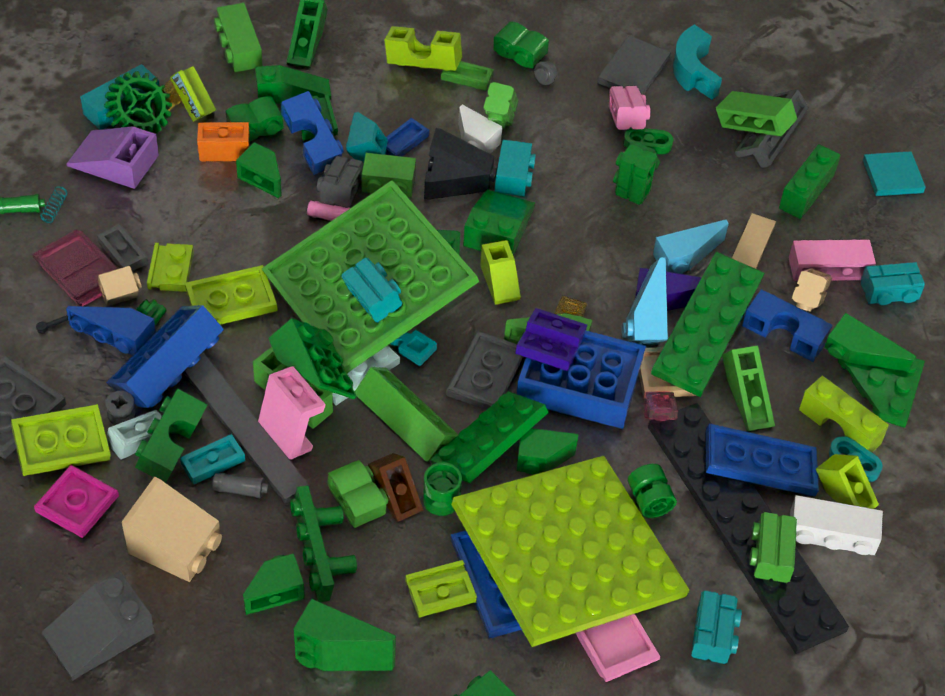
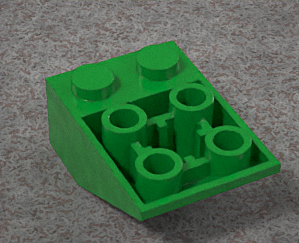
M291 318L268 338L277 360L288 368L293 366L303 378L318 388L351 399L357 398L352 387L353 381L346 374L342 365L343 359L336 352L333 345V337L327 330L319 329L307 322Z

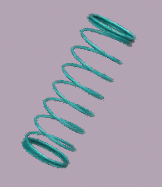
M60 186L55 187V189H54L55 192H56V188H61V189H63V190L66 192V195H60V194H58V195H59L58 198H61L60 196H62V197H64V200H65V197H66L67 194H68L67 190H66L65 188H63V187H60ZM41 213V215H40L41 219H42L43 221L47 222V223H52L53 221L49 222V221L44 220V219L42 218V217H43L42 214H46L47 216L52 217V220H53V221H54L55 216H56L55 214H54V216H52V215H50V214H48V213Z

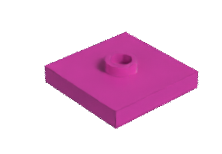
M70 465L34 505L36 513L83 538L119 497V493L115 488Z

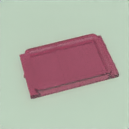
M78 229L32 254L33 258L78 306H85L102 296L98 284V275L118 269Z

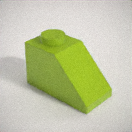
M834 454L816 468L826 493L837 503L874 509L879 505L858 456Z

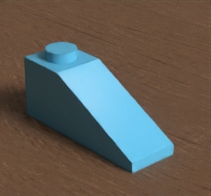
M726 219L656 237L653 255L656 261L660 257H666V272L682 274L692 269L725 240L729 223Z

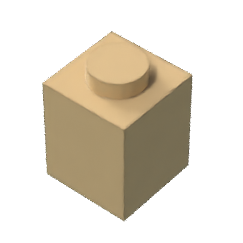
M130 266L98 275V284L106 307L138 297V289L141 288V282L137 272L132 273Z

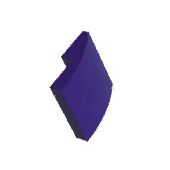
M535 308L527 321L526 330L517 344L515 354L568 371L584 337L587 324Z

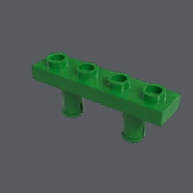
M298 486L294 499L290 500V510L292 516L297 517V538L299 541H303L304 545L303 562L305 566H309L311 572L309 574L310 589L316 592L318 602L330 601L334 588L332 576L355 574L357 570L355 555L329 558L326 554L319 526L342 524L344 519L343 509L341 505L337 507L316 508L313 505L309 486Z

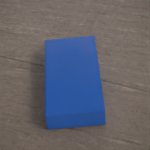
M410 118L386 136L388 142L385 154L403 157L429 137V129L413 118Z

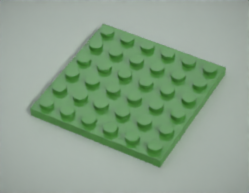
M393 180L262 268L269 281L301 322H307L311 326L325 329L332 335L333 345L336 352L343 359L342 365L346 374L479 282L473 270ZM365 257L369 258L374 265L379 262L387 273L385 277L387 281L393 279L401 290L399 297L402 301V306L392 313L389 312L388 316L378 323L371 318L352 295L341 277L342 273L351 267H355V264Z

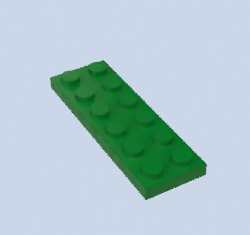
M716 251L656 360L651 375L701 397L765 273Z

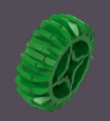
M135 71L133 75L127 72L123 75V78L118 76L115 79V83L109 85L108 89L110 92L105 94V98L109 101L104 103V107L111 109L106 113V117L114 118L111 126L118 124L121 126L120 128L136 127L158 134L162 130L161 127H165L168 124L166 118L171 116V112L167 109L172 107V103L166 101V99L170 97V93L162 92L165 85L158 86L156 84L158 77L149 80V73H145L141 78L139 71ZM135 88L141 89L146 93H139ZM121 94L124 96L123 100L126 103L125 111H123L121 106ZM152 99L156 109L155 116L152 114L154 111L150 107ZM145 100L140 108L136 107L134 110H131L137 102L141 103ZM129 117H137L141 122L144 121L145 123L136 122Z

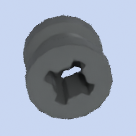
M115 391L106 398L107 416L113 425L136 417L134 399L130 393Z

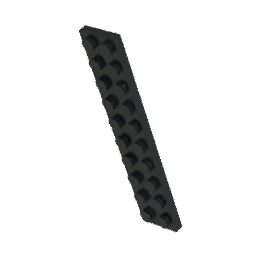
M695 403L650 420L648 429L795 654L846 633L849 625L796 547L794 571L790 582L785 583L773 581V579L755 578V566L749 565L751 548H756V540H751L753 523H759L762 513L772 512L752 483L706 473V428L711 422L699 404Z

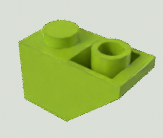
M508 241L483 244L480 266L494 304L520 300L515 259Z

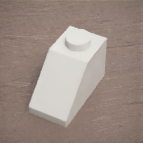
M463 104L459 107L458 125L461 139L491 154L501 144L502 126L488 120V118Z

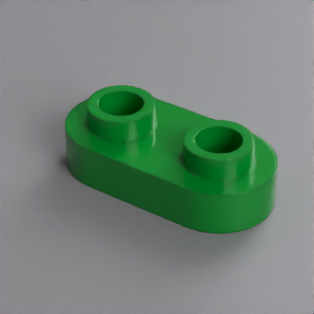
M630 128L625 132L623 143L628 148L631 141H635L654 149L656 154L663 155L672 150L674 139L669 132L664 130Z

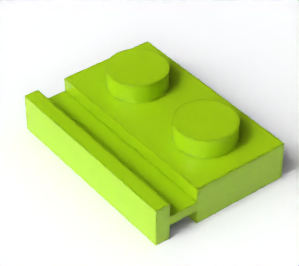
M155 243L147 279L148 290H152V287H157L164 291L186 292L185 283L189 281L194 254L193 245L167 243L166 246H162L159 243Z
M463 560L406 575L405 582L409 587V593L418 618L476 602L477 596L468 572L465 570Z

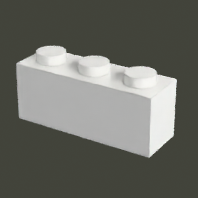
M795 496L790 516L797 519L796 541L798 543L820 545L833 550H848L861 555H875L882 537V510Z

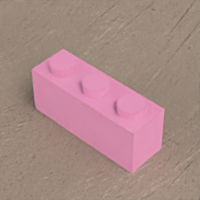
M870 240L793 241L789 254L794 281H798L802 271L810 268L831 275L832 281L861 280L865 267L875 266L876 264Z

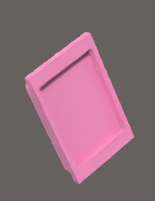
M635 614L576 633L598 674L604 678L605 682L660 660L659 653Z

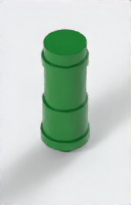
M39 194L20 197H0V214L17 212L39 213L41 212V207L46 206L45 199H40Z

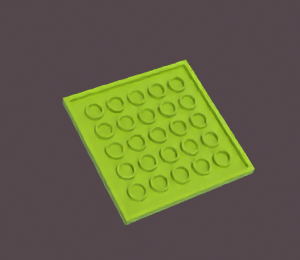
M605 456L453 497L451 505L531 647L687 597L690 591Z

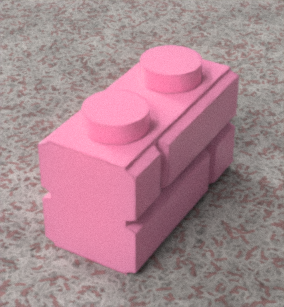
M623 86L611 87L609 92V109L618 130L630 129V127L632 129H644L646 127V120L650 119V106L646 105L645 95H641L637 86H626L625 88Z

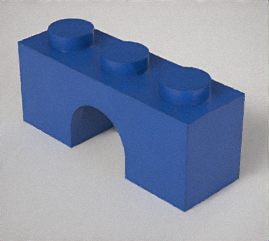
M307 91L282 101L281 115L291 134L300 130H307L314 134V139L303 144V156L313 175L324 171L326 164L331 165L336 156L342 157L344 150L341 142L338 139H334L329 120L324 119L321 115V106L316 98L313 99L310 92Z
M761 289L747 308L742 326L765 338L774 329H785L793 335L790 351L814 362L825 346L833 325Z

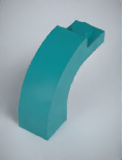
M694 24L685 30L677 41L673 60V73L676 80L686 91L696 88L713 100L719 95L722 78L699 61L709 53L712 36Z

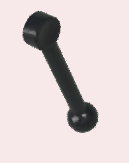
M68 315L47 323L39 322L36 324V329L39 333H45L48 328L68 321Z

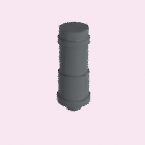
M215 473L213 478V490L222 493L229 492L262 498L263 493H268L269 484H265L263 477H241L226 475L225 473Z

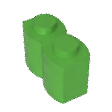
M360 460L328 473V487L354 528L386 514L387 495L382 488L378 489L374 483V475L368 466L365 467Z

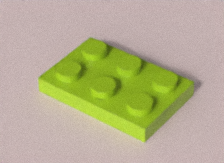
M263 265L185 283L191 306L203 305L219 324L278 311L268 277L262 271Z
M98 404L11 419V427L23 476L64 469L70 465L75 467L110 460L111 454Z

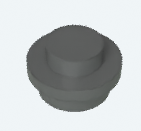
M541 61L535 66V77L541 84L549 85L557 77V68L551 62Z

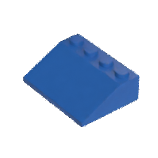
M585 331L568 371L526 357L518 379L517 394L543 403L549 410L623 429L646 346Z

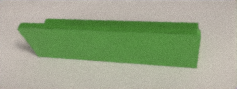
M371 367L355 390L356 396L426 462H430V459L435 456L441 445L449 444L458 436L447 423L387 368Z

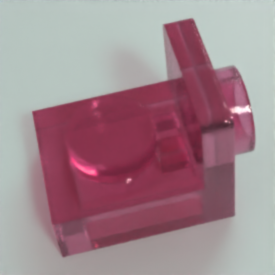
M646 392L645 418L658 421L677 420L678 408L674 392Z

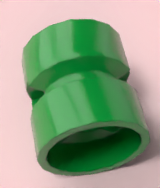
M438 462L431 465L424 474L423 504L431 514L447 516L455 512L451 504L453 497L461 495L462 475L453 464Z
M643 465L635 469L628 476V484L633 495L637 497L636 502L643 517H660L670 512L676 506L677 500L670 485H668V480L661 465Z

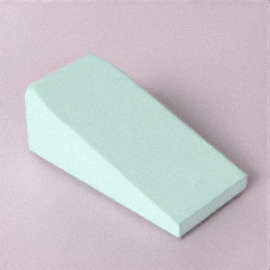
M154 410L109 427L107 433L108 446L120 459L136 453L142 440L149 441L152 435L148 434L147 431L154 418L161 419V414Z

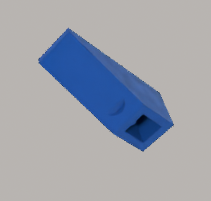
M68 306L66 308L69 325L75 331L84 332L94 337L98 342L107 343L124 354L133 356L156 333L154 318L132 308Z

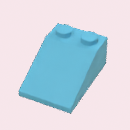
M660 257L651 265L626 317V323H622V339L641 345H660L668 340L666 257Z

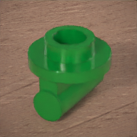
M145 299L137 307L136 311L154 318L156 326L167 312V309L163 305L158 304L155 299H152L150 302Z

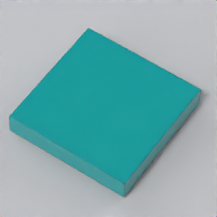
M912 151L864 154L863 163L876 196L924 193L926 187Z

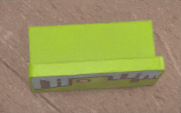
M194 66L184 71L180 70L170 77L193 122L216 111Z

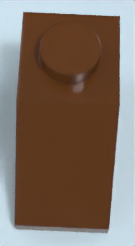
M392 453L368 463V467L374 475V483L378 489L382 488L388 498L386 506L397 522L423 511L404 456Z

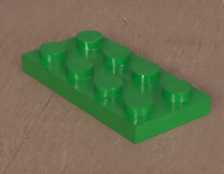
M508 391L500 396L498 401L490 408L482 412L467 428L460 431L459 435L449 444L442 447L430 461L432 465L438 462L453 464L459 469L462 481L470 484L547 415L548 410L543 403Z

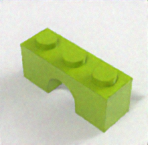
M391 26L384 39L388 64L456 71L462 59L460 33L437 31L431 46L421 44L416 39L414 28Z
M823 375L805 390L799 411L819 426H822L828 419L836 421L843 429L845 437L853 439L870 452H873L882 444L889 424Z

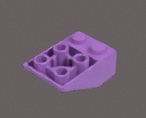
M136 127L92 130L67 162V166L135 189L159 156L156 134Z

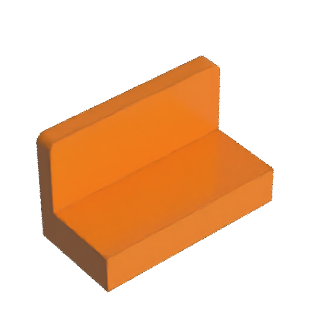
M249 122L198 123L197 145L199 160L202 162L236 161L249 148Z

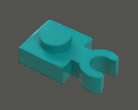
M417 330L411 334L406 332L390 343L393 346H399V353L419 366L437 350V343Z

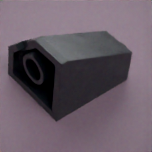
M435 129L430 146L428 171H426L424 199L431 200L489 190L490 183L496 181L498 168L493 167L494 156L442 129Z

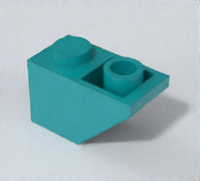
M354 113L346 143L348 154L355 160H360L363 163L366 153L385 155L388 139L378 125L361 113Z

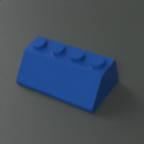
M203 305L181 306L106 383L115 391L130 393L136 406L153 407L163 398L162 393L168 387H173L181 380L182 372L187 367L191 368L201 359L200 354L206 348H211L219 341L218 335L224 329Z

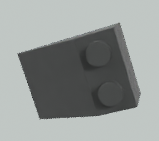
M120 570L89 588L42 631L43 637L72 681L155 633L150 612Z

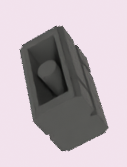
M336 156L331 165L326 164L324 177L320 176L317 183V192H320L321 203L331 205L336 203L337 206L348 208L362 183L364 163L360 160L351 159L349 161L348 158Z

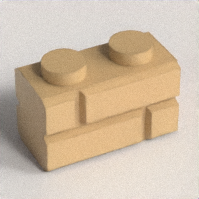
M812 268L802 271L797 282L799 286L795 287L792 299L797 302L796 307L811 312L812 309L814 310L822 305L827 294L826 290L829 289L832 281L831 275Z

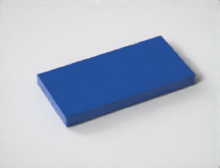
M708 424L706 428V473L814 497L819 492L818 473L816 471L818 467L816 447Z
M467 531L451 534V542L459 561L463 560L465 570L468 572L477 596L475 604L488 638L522 630Z

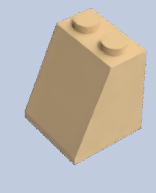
M157 477L152 479L122 521L128 554L188 582L192 580L196 573L199 574L203 570L207 556L211 550L215 551L218 548L222 539L217 519Z

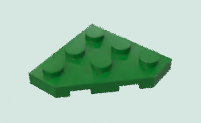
M915 358L911 369L907 372L847 363L839 359L838 363L843 370L847 369L853 378L852 383L861 396L867 398L873 406V413L885 422L905 428L925 361Z

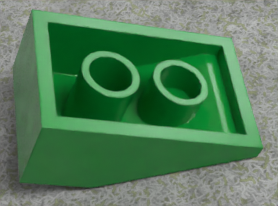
M486 190L473 206L465 223L463 246L481 251L483 244L507 240L514 256L534 210L535 202Z
M310 600L294 627L295 658L307 668L315 667L322 671H392L395 667L396 635L316 600Z

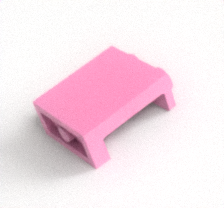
M291 366L269 375L258 422L289 460L312 451L313 445L305 436L310 417L323 413L326 404L299 372Z

